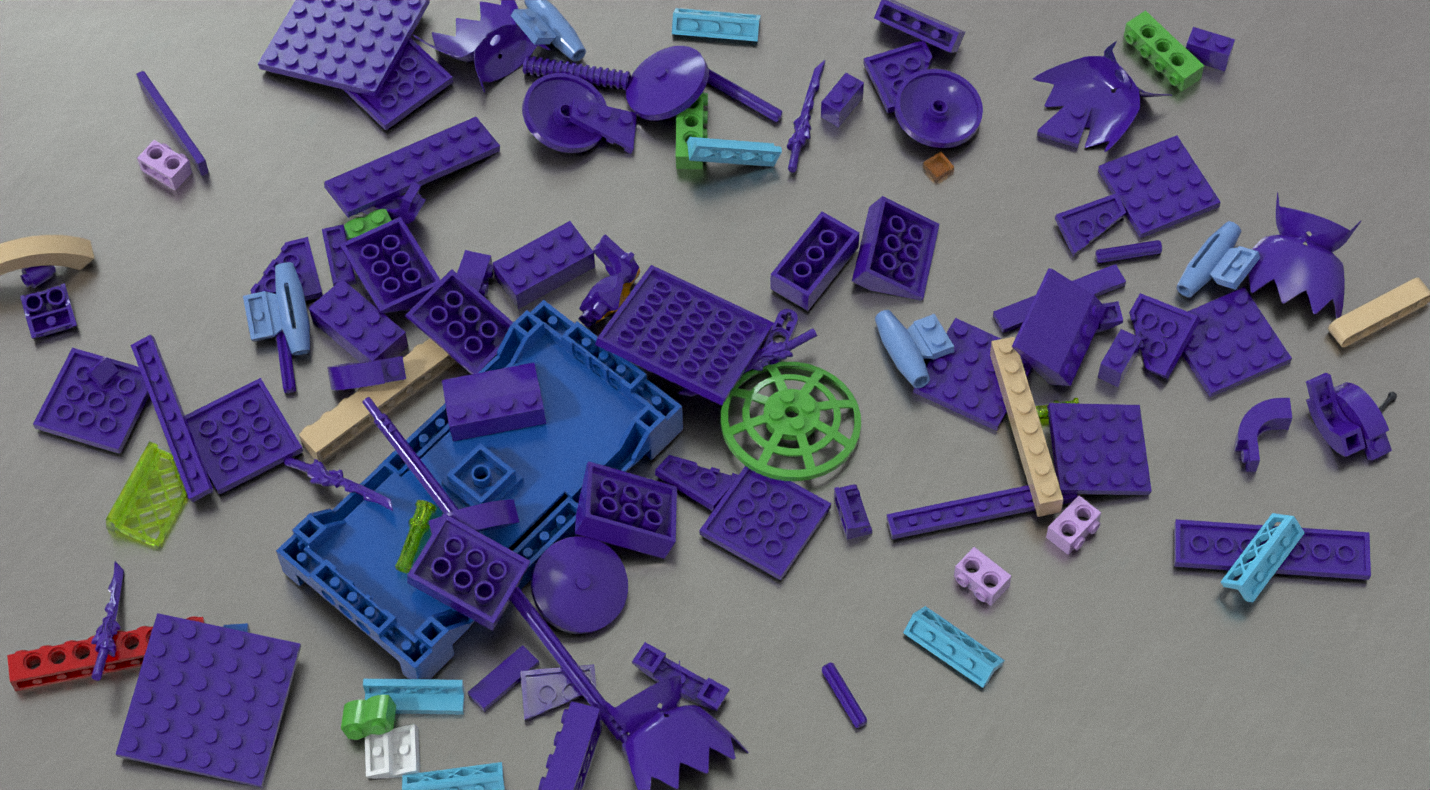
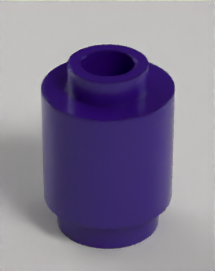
M53 265L27 267L21 270L22 275L20 277L27 287L36 288L52 278L56 268Z

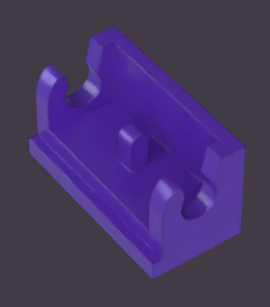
M853 484L834 488V502L847 540L872 534L873 530L857 485Z

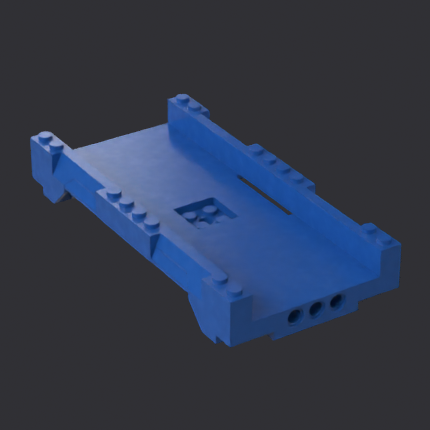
M545 300L538 304L531 312L526 310L511 324L497 350V356L478 373L534 362L546 424L453 442L446 405L444 404L406 439L458 509L493 501L514 499L520 523L502 529L479 532L508 549L564 494L568 495L513 550V552L531 561L518 585L520 590L531 580L534 566L544 551L562 539L577 535L575 534L576 512L588 461L627 472L644 455L653 460L683 430L682 406L651 383L647 379V374L633 363L595 345L597 340L595 334L578 321L573 323ZM395 450L360 483V485L391 499L393 511L378 503L365 501L364 496L351 492L333 510L329 508L309 513L292 529L293 535L276 550L283 573L299 586L306 582L400 662L404 676L408 679H431L455 655L452 645L475 621L407 583L409 571L432 535L429 520L441 517L444 513ZM479 476H487L484 479H477Z

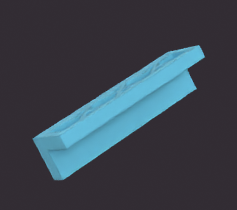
M676 8L673 12L672 34L758 41L761 15Z
M689 137L687 141L689 161L774 167L782 153V148L774 146V143Z
M1272 513L1222 579L1221 584L1223 587L1238 589L1245 601L1253 603L1304 535V531L1296 518L1290 515ZM1276 522L1281 523L1279 526L1272 529ZM1269 539L1265 544L1259 546L1261 542ZM1255 557L1253 561L1246 563L1248 559ZM1242 574L1238 581L1233 580L1236 576Z
M926 606L913 613L903 632L982 688L988 684L994 671L999 669L1005 661Z
M363 679L365 700L376 695H389L396 704L395 714L464 715L465 689L463 680Z
M502 762L402 775V790H505Z

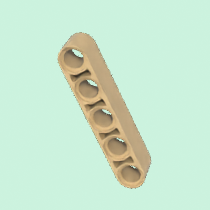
M1419 277L1414 278L1337 318L1329 325L1328 330L1341 347H1347L1430 302V290Z

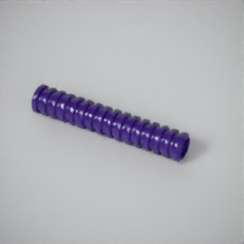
M530 55L524 58L522 69L524 75L530 73L531 76L537 74V77H541V75L565 73L580 77L592 85L595 83L597 86L616 87L619 90L623 88L625 91L628 88V81L631 77L629 71L624 73L623 70L617 72L616 69H612V71L609 68L603 69V67L598 69L596 66H583L581 63L579 65L574 62L570 64L568 61L566 63L562 60L557 62L555 59L550 61L549 58L544 60L543 57L537 59L536 56L531 58Z

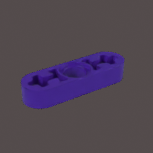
M784 309L778 313L764 347L772 342L776 335H782L786 338L783 343H787L792 339L798 325V316L795 311ZM787 318H790L791 321L787 323L786 329L783 328L784 320L786 321ZM782 359L771 360L769 364H776L778 362H782Z

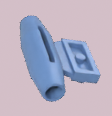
M525 0L524 3L527 9H514L511 17L534 45L550 44L552 42L557 49L574 62L581 60L585 56L586 49L576 31L548 0Z
M1228 221L1206 240L1191 259L1176 288L1183 296L1192 297L1213 278L1217 284L1236 290L1260 259L1259 252L1241 246L1234 248L1241 234V229L1234 222Z
M291 262L281 263L275 266L276 294L263 291L243 296L250 337L254 342L275 337L283 330L292 355L307 354L310 352V323L303 288L294 264Z
M883 310L875 317L883 345L897 369L914 388H922L930 381L923 358L934 360L954 352V345L935 314L914 321L908 329L890 310Z

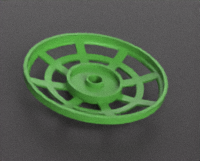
M778 362L764 366L763 371L753 369L739 379L722 405L721 429L723 438L730 451L749 469L772 479L804 481L824 476L836 470L847 461L859 441L861 413L852 392L833 374L811 364ZM778 369H800L813 372L810 378L797 374L781 375ZM769 371L771 375L770 378L758 383L751 391L738 388L757 374ZM825 377L832 381L845 393L849 400H836L831 391L819 382L820 379ZM784 380H796L805 382L801 390L788 389ZM772 383H775L778 392L770 397L758 393ZM816 387L825 394L829 401L816 402L809 394ZM733 396L744 398L745 401L742 409L743 422L730 427L728 421L730 401ZM752 401L765 405L763 415L750 419ZM853 408L854 428L850 439L838 432L841 421L840 409ZM833 409L834 420L832 427L819 420L820 411ZM792 411L798 416L790 418L786 413ZM765 424L772 433L770 440L767 441L761 437L754 427ZM816 429L826 434L820 441L809 446L806 437L810 436ZM747 430L750 437L759 446L764 448L759 460L745 452L736 442L733 435ZM781 439L797 440L800 448H785L777 445ZM833 439L844 446V449L833 459L815 467L812 453L823 449ZM773 453L783 456H802L806 469L788 470L772 467L767 464Z

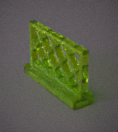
M149 441L105 519L106 529L112 532L117 530L159 548L187 497V492L183 488L184 484L180 480L172 454L159 449L157 444ZM160 457L169 460L172 467L159 471L157 463ZM174 472L177 481L164 485L161 475ZM158 477L161 486L148 490L146 486L147 480ZM179 486L182 492L180 497L170 500L166 490ZM163 491L167 501L153 505L150 495ZM147 496L150 506L137 510L136 500ZM169 506L170 515L159 519L156 509ZM152 511L156 521L142 524L139 515ZM136 516L139 526L131 529L123 526L126 519ZM158 525L160 533L155 540L147 536L144 529Z

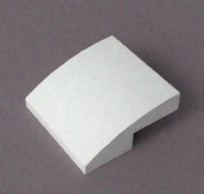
M415 724L394 728L382 735L370 734L365 737L366 777L374 779L394 778L420 773L419 731Z

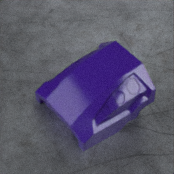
M65 283L60 284V287L58 285L42 292L38 291L26 296H20L32 339L77 326Z

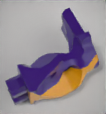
M606 234L601 237L600 243L596 244L593 252L603 262L610 276L600 280L591 288L579 308L583 313L578 319L588 328L593 323L596 324L617 312L630 294L632 284L640 275V268L634 260V254L632 252H624Z

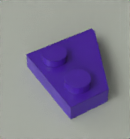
M1072 100L1069 101L1038 129L1037 136L1078 148L1092 106Z

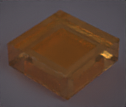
M942 152L923 162V168L936 182L954 171V165Z

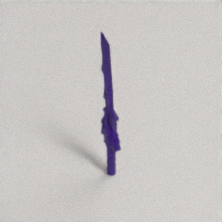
M825 60L815 67L801 115L793 122L796 132L791 135L792 137L788 140L789 143L786 146L788 150H791L788 165L789 172H796L800 148L805 146L806 139L811 138L810 130L812 128L809 124V120H811L809 113L814 106L813 99L815 92L820 86V77L824 69Z
M814 328L787 343L781 341L774 345L772 341L763 349L760 348L744 373L752 369L763 371V367L768 366L770 360H784L787 357H793L792 352H790L792 349L817 337ZM687 388L678 392V394L691 397L697 394Z
M291 457L286 458L284 464L288 467L307 472V476L312 478L310 480L312 484H322L324 487H344L346 492L360 494L364 496L365 501L378 503L393 511L391 499L344 478L343 471L340 469L338 471H327L323 463L317 459L314 460L313 464Z
M116 561L114 563L113 578L108 587L111 593L110 602L104 609L107 617L102 619L103 623L97 628L96 635L91 641V644H96L95 650L99 653L91 676L96 681L102 678L107 655L115 657L116 645L112 637L117 635V630L121 629V626L116 621L124 570Z

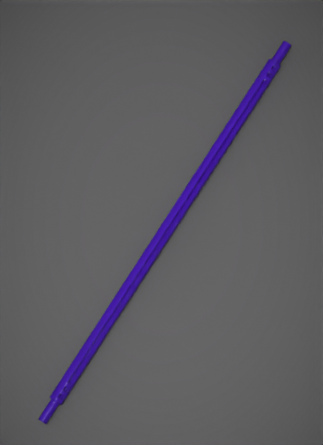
M370 397L365 398L362 403L375 419L374 423L442 512L445 514L459 510L385 413L382 414ZM517 587L510 601L592 707L600 708L601 720L616 740L625 743L629 736L628 732L616 722L603 701L602 695L520 588Z

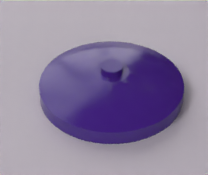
M672 46L657 51L646 58L631 75L628 81V88H626L627 102L632 110L643 119L663 120L673 117L690 107L702 94L709 77L708 65L703 56L692 47Z
M941 69L922 70L909 76L901 84L894 104L895 115L902 129L914 140L937 148L954 147L968 141L979 128L983 115L982 101L973 85L960 75Z
M553 73L537 79L526 92L522 104L525 124L538 141L551 149L565 153H579L596 146L603 136L598 133L592 134L569 121L571 102L575 98L607 106L606 101L601 93L586 80L571 74Z
M569 537L554 543L539 557L532 572L531 592L538 611L551 625L568 633L587 634L604 628L619 615L627 599L628 578L622 561L609 546L588 537Z

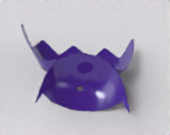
M501 0V5L481 1L480 21L456 18V37L432 32L435 46L413 35L423 43L462 62L474 61L483 91V82H492L509 75L523 64L524 58L527 55L531 56L537 46L550 50L545 44L534 45L511 17L514 9H519L515 0Z
M1117 41L1105 49L1104 56H1086L1048 69L1033 78V80L1054 85L1044 105L1045 107L1065 106L1071 100L1092 106L1085 127L1090 128L1085 148L1109 141L1104 152H1107L1122 137L1135 119L1140 109V97L1172 96L1171 94L1145 92L1137 87L1132 78L1116 61L1113 48Z
M1277 192L1276 225L1280 235L1265 236L1252 248V250L1259 252L1260 259L1248 273L1251 292L1254 293L1274 279L1282 303H1286L1306 290L1313 314L1318 313L1333 299L1336 319L1341 317L1345 292L1344 266L1341 260L1332 252L1340 249L1348 241L1360 222L1349 230L1326 218L1292 208L1280 207ZM1310 231L1312 235L1308 236L1306 232Z
M680 661V676L664 679L632 696L617 707H613L603 699L616 722L625 731L630 733L625 743L626 752L638 790H651L652 777L663 781L675 789H679L680 763L707 774L709 769V748L735 760L736 757L731 738L749 753L728 729L701 707L696 705L679 706L682 693ZM659 703L662 704V708L657 707Z

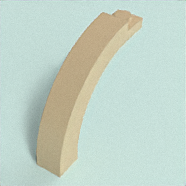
M39 235L1 243L0 276L11 271L33 266L53 265L81 270L94 259L91 241L67 235Z

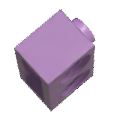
M155 140L137 157L141 171L175 191L192 173L190 160L184 154H178L172 151L167 144H161Z
M1078 496L1048 526L1046 538L1069 555L1074 549L1078 550L1085 542V537L1089 533L1094 534L1101 525L1099 522L1101 512ZM1078 517H1085L1088 520L1082 521ZM1068 532L1071 533L1073 536L1068 537L1065 536L1063 533Z
M975 547L955 566L954 577L958 584L962 587H968L974 592L977 599L987 602L990 606L1010 587L1011 575ZM972 568L975 569L977 572L970 573L967 571V569ZM992 583L995 585V587L990 588L987 587L985 584Z

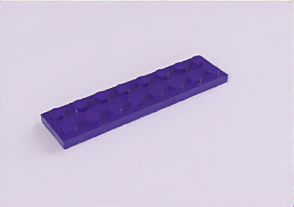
M473 117L324 181V188L349 218L406 193L413 181L422 186L500 151V145L477 117Z
M1176 519L1174 523V567L1230 570L1263 525ZM1302 528L1304 535L1275 572L1276 574L1369 580L1371 577L1369 532ZM1269 539L1261 542L1259 546L1265 544ZM1255 557L1248 559L1246 563L1253 561Z

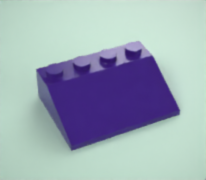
M882 196L869 206L852 282L870 291L923 300L940 224Z
M401 217L340 244V248L381 314L412 309L440 281L439 276Z
M1048 268L1012 348L1048 384L1071 386L1106 307L1095 295L1057 271Z
M453 269L405 315L471 374L481 371L497 356V350L513 323Z
M534 362L442 380L453 442L546 424Z
M588 461L576 512L575 534L665 559L676 542L677 487Z
M444 514L409 571L407 583L493 631L531 561Z

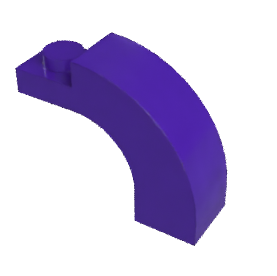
M413 181L405 195H399L362 212L368 215L375 210L386 209L391 220L401 217L405 224H409L415 220L425 202V199L421 198L422 195L418 194L421 185Z
M403 356L327 367L331 390L367 387L406 379Z
M1324 373L1306 381L1310 397L1306 402L1312 419L1326 442L1344 457L1364 449L1365 443L1361 427L1349 421L1342 412L1335 395L1331 375Z
M1345 382L1334 387L1338 404L1344 415L1352 423L1361 427L1367 459L1374 460L1391 452L1392 449L1386 432L1389 431L1388 425L1372 398L1362 388L1353 383Z
M1273 398L1262 401L1253 406L1244 415L1236 435L1235 451H1242L1241 459L1242 463H1246L1247 472H1256L1260 462L1258 436L1269 430H1289L1292 421L1290 398Z
M514 499L478 504L445 513L477 532L502 529L520 523ZM444 514L441 517L429 520L432 534Z

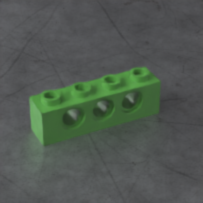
M1146 10L1126 23L1124 31L1126 41L1133 45L1142 57L1147 58L1154 65L1155 69L1163 73L1169 79V82L1181 92L1202 78L1204 65Z
M704 90L690 107L676 115V169H703L702 161H689L687 141L689 137L707 138V129H703V124H708V111H704V106H708V93H704Z

